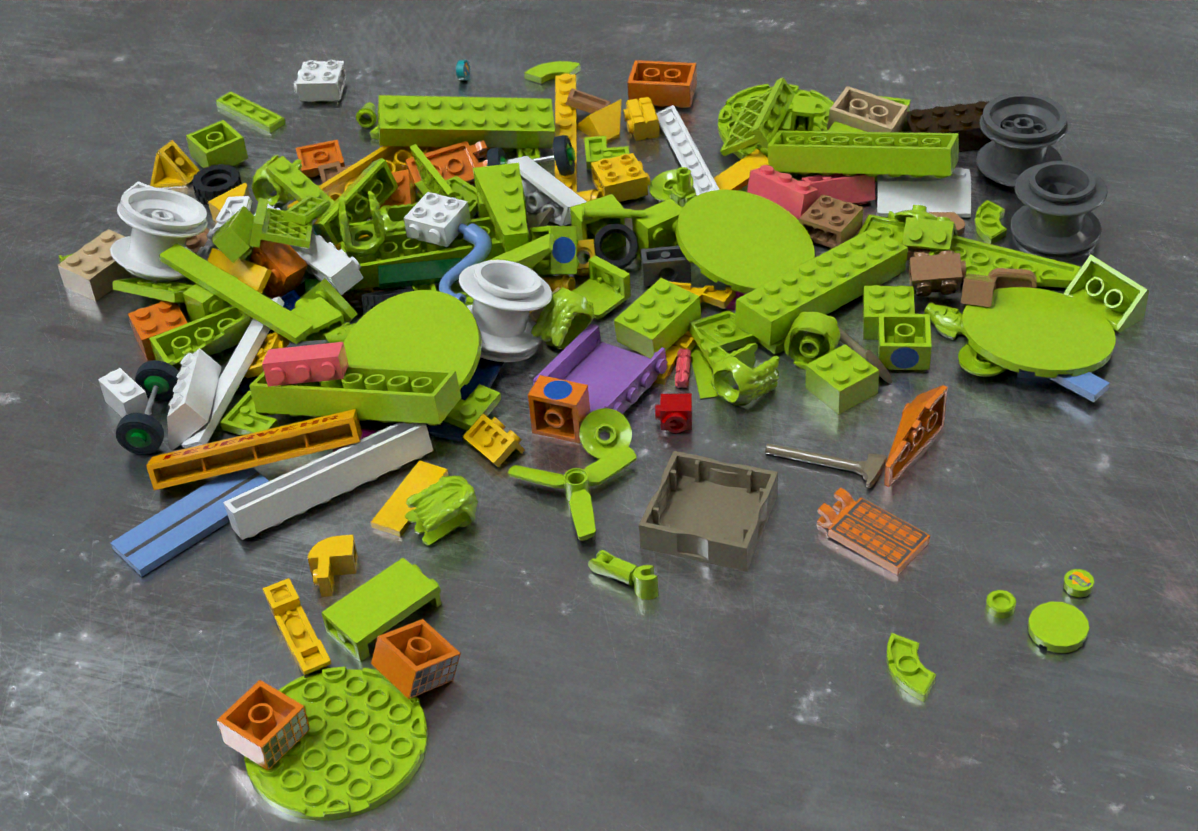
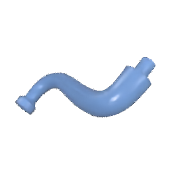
M463 223L460 224L458 232L464 234L465 241L475 246L474 249L442 277L439 284L440 292L456 297L464 304L466 296L462 293H454L450 290V287L459 279V275L465 268L483 262L490 254L492 248V240L488 233L473 223L468 226Z

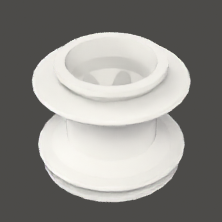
M143 187L125 192L117 206V213L126 224L132 227L131 236L121 238L111 245L110 253L113 259L128 272L143 279L168 282L185 277L161 262L159 254L176 243L185 247L187 237L196 236L204 232L208 224L205 207L188 195L163 188Z
M488 260L465 268L459 275V283L465 293L474 299L473 305H468L467 307L475 317L481 332L482 349L480 357L499 362H515L532 357L536 353L542 338L541 336L537 338L531 334V330L536 322L529 317V312L538 310L550 303L552 299L550 286L530 268L511 261Z

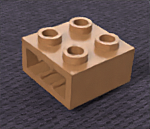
M822 194L799 218V223L805 227L815 243L834 248L850 240L862 227L863 207Z
M942 251L939 255L929 256L928 253H918L914 257H910L909 280L910 286H914V294L916 296L925 297L933 292L950 295L960 290L961 282H964L966 275V262L961 261L960 253Z

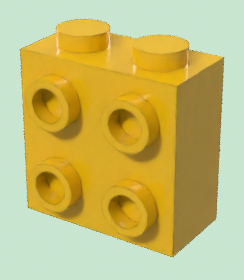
M633 153L622 154L618 157L601 159L591 163L592 181L597 190L602 192L603 197L613 194L618 202L648 195V186L651 185L648 172H644L642 162L638 161Z

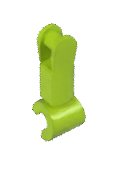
M600 550L596 555L597 558H592L588 562L589 568L596 574L611 577L630 586L634 583L635 594L640 599L652 600L659 596L658 576L654 575L653 565L638 567L611 555L605 550Z

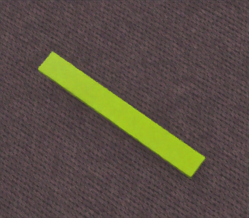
M176 243L159 254L161 262L291 342L298 344L314 332L311 323L180 244Z

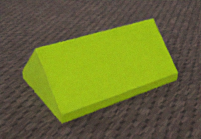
M1090 254L1063 294L1093 307L1109 321L1113 329L1120 333L1144 319L1149 290Z

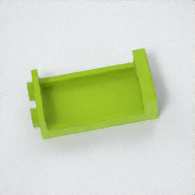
M401 558L322 611L326 632L356 659L362 662L370 656L367 644L428 602L436 608L440 606L441 588L434 579L426 577L416 564L412 565L406 559Z

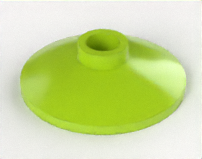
M676 170L662 172L651 181L649 190L653 198L662 202L669 199L673 193L672 187L677 184ZM691 176V185L693 186L694 182Z
M913 205L912 210L900 211L894 215L896 219L905 222L906 217L913 218V215H923L931 220L937 219V216L926 212L927 207L922 205Z
M969 344L963 346L959 351L958 362L960 366L971 374L995 376L1006 370V368L996 365L981 356Z
M601 408L592 411L584 418L580 426L579 437L586 452L597 459H601L624 446H629L632 439V430L629 421L623 414L613 409ZM606 432L610 438L602 440L600 434Z

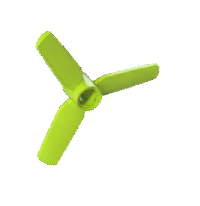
M624 446L592 463L585 469L572 468L566 471L564 475L518 465L512 466L508 473L509 476L552 488L565 489L566 499L569 501L578 539L588 540L596 534L589 487L600 485L635 462L637 456L632 448Z

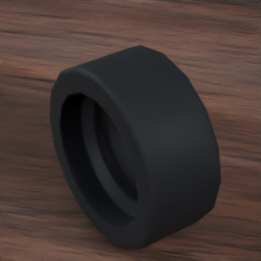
M619 223L608 224L601 228L595 236V256L623 269L629 266L636 258L638 252L637 237L626 225ZM612 233L622 234L629 241V252L620 260L609 259L602 251L603 240Z

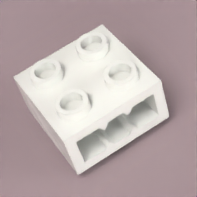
M310 60L303 62L301 70L298 71V80L294 82L295 93H298L299 100L307 102L340 101L347 79L344 61Z
M427 192L404 217L407 237L448 247L460 233L458 232L459 225L462 223L467 225L471 221L467 201Z

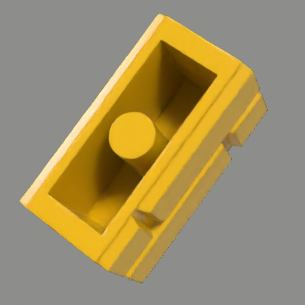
M651 98L627 100L626 109H623L624 122H627L628 133H632L636 141L646 140L647 137L648 139L658 138L660 136L659 120Z

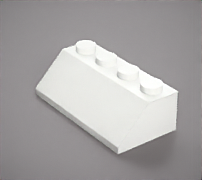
M955 168L952 175L946 178H935L934 175H925L921 178H914L911 175L889 177L888 174H879L876 185L877 216L888 217L889 211H893L895 214L904 210H912L913 205H922L927 207L926 212H955L959 217H971L970 169Z

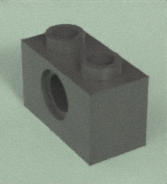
M679 246L641 249L644 286H652L660 278L669 282H691V263L684 256Z

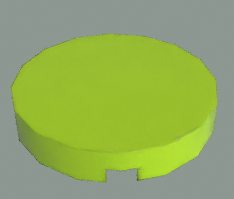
M1047 602L1040 604L1032 610L1028 619V633L1033 642L1038 646L1042 644L1047 647L1048 651L1054 653H1068L1078 650L1087 639L1089 623L1084 613L1075 606L1064 602Z

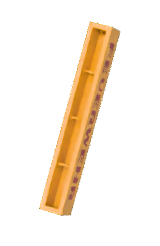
M356 409L153 456L146 467L153 490H158L358 443L362 437V430Z

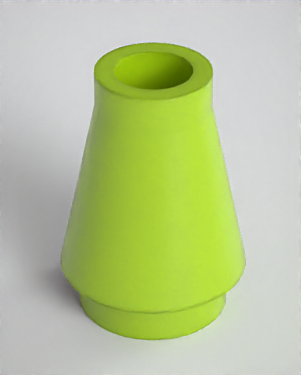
M366 103L356 113V120L360 126L368 128L376 123V107L373 103Z

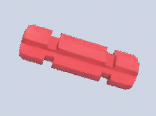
M681 348L677 354L675 386L677 388H687L689 385L691 351Z

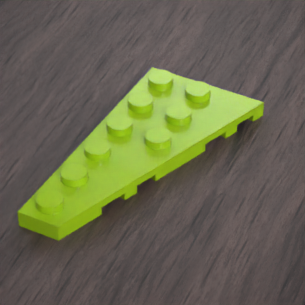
M953 235L951 251L960 253L961 261L966 262V275L988 276L996 268L1030 270L1036 275L1037 286L1068 288L1081 269V266ZM931 250L929 256L939 255L942 251Z

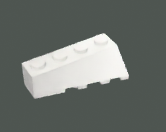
M528 156L508 160L507 164L519 163L526 199V211L542 213L549 207H553L555 211L550 221L561 226L571 224L570 207L587 201Z
M200 348L193 354L188 353L180 363L182 365L181 370L177 374V384L173 388L174 395L169 402L170 409L167 416L169 448L172 450L209 421L222 367Z

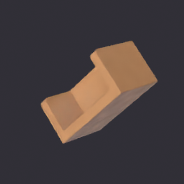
M967 274L964 278L961 303L990 307L993 291L996 289L997 277Z

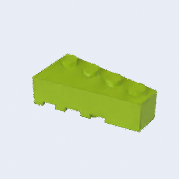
M519 163L473 168L475 187L481 196L484 207H486L491 222L496 228V233L505 252L529 243Z

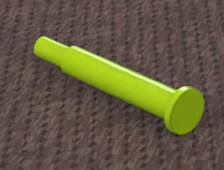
M582 206V220H585V218L646 217V210L595 209Z

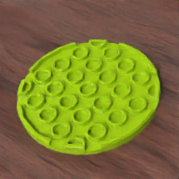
M714 190L699 194L684 205L676 223L677 242L687 260L701 269L700 273L716 283L720 281L732 286L731 290L747 294L815 258L812 239L805 227L799 223V220L780 205L752 193L738 190Z
M1009 287L995 289L990 307L967 304L961 320L962 334L966 335L968 344L977 353L1003 368L1018 373L1020 369L1035 372L1037 377L1057 378L1058 374H1070L1073 377L1093 372L1109 361L1116 342L1113 327L1093 307L1068 295L1039 288Z
M417 290L391 297L369 310L351 329L344 341L349 365L454 370L457 373L459 388L461 389L464 384L467 385L478 366L482 349V338L475 317L459 299L440 291ZM390 421L384 423H398V421Z
M346 666L322 669V673L307 678L304 676L299 677L278 690L305 707L310 730L268 771L244 756L247 773L253 787L272 807L301 819L316 821L340 820L377 808L397 795L411 781L418 771L426 752L428 742L427 723L418 698L415 696L408 699L378 670L363 668V670L347 669Z

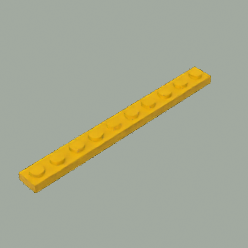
M562 74L555 76V137L561 135L568 136L574 148L576 159L574 173L567 176L560 175L555 162V178L572 191L577 192V108L566 105L571 89H576V74Z

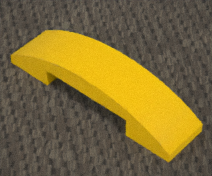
M290 578L262 588L278 628L303 675L332 664L321 640H318L301 606L299 596Z

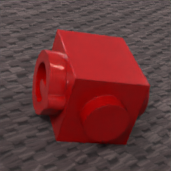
M692 393L661 394L660 404H655V419L661 421V430H668L672 433L692 430Z

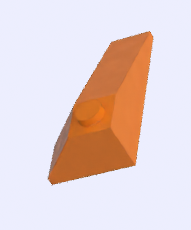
M942 385L919 394L911 403L905 405L885 465V486L889 487L944 427L948 387Z

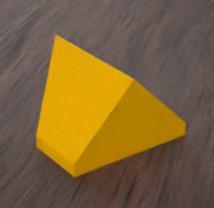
M622 99L588 115L577 124V129L589 137L606 136L607 144L619 138Z
M171 140L156 153L150 186L155 188L185 186L194 179L193 176L200 170L179 146Z

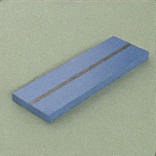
M253 467L222 474L110 542L111 547L142 577L230 522L223 502L267 483L269 480Z

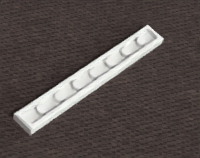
M672 105L656 113L659 124L681 167H687L688 170H691L696 196L705 192L720 190L675 106Z
M280 297L271 299L281 306L285 303ZM254 318L252 319L218 380L208 423L183 442L181 446L184 449L208 443L269 333V327Z

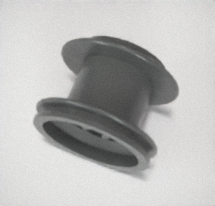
M1011 93L999 96L986 104L980 118V128L992 141L984 145L976 157L977 166L985 176L1003 185L1015 187L1017 177L1026 169L1042 163L1063 161L1059 152L1051 146L1060 141L1068 130L1066 111L1058 102L1033 93Z
M1052 161L1030 167L1017 177L1014 185L1015 193L1025 206L1014 213L1010 221L1013 241L1019 249L1025 253L1052 260L1069 261L1081 258L1095 248L1101 236L1102 228L1099 219L1091 211L1100 207L1108 194L1107 186L1098 174L1076 163Z

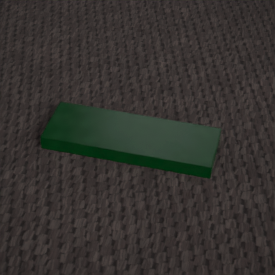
M462 258L378 266L380 289L439 284L442 277L459 263Z

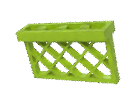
M784 77L776 80L771 91L745 102L720 150L723 156L758 142L765 148L774 138L795 95Z
M416 144L410 146L421 177V181L415 183L419 194L423 197L427 192L456 198L452 188Z
M259 198L250 246L260 247L261 240L309 248L313 220L306 225L283 220V210L267 208L268 200Z

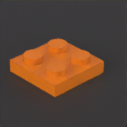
M338 139L296 148L297 157L302 161L301 172L307 177L318 176V166L339 161L341 167H345Z

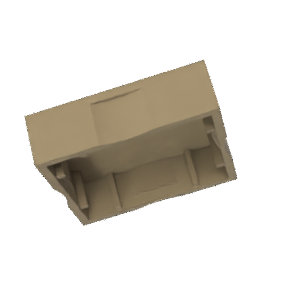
M673 451L662 474L660 487L651 498L639 523L640 548L747 572L778 496V472L742 464H728L707 457Z

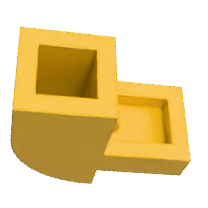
M354 535L328 537L319 541L310 550L307 559L314 586H319L321 597L333 596L335 575L356 574L358 553Z

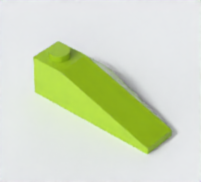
M551 233L490 260L511 261L532 269L553 251L554 236Z

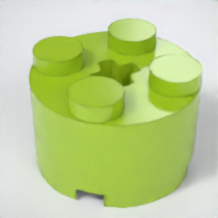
M801 312L794 320L784 344L786 355L794 360V364L797 367L806 370L807 364L837 349L840 342V330L837 326V320L832 316L819 312Z

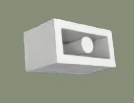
M121 368L98 379L105 402L122 418L131 413H145L148 404L146 392Z

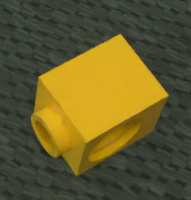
M594 239L579 240L577 256L585 253L592 258L595 255ZM589 262L586 264L579 263L577 268L578 276L590 275Z

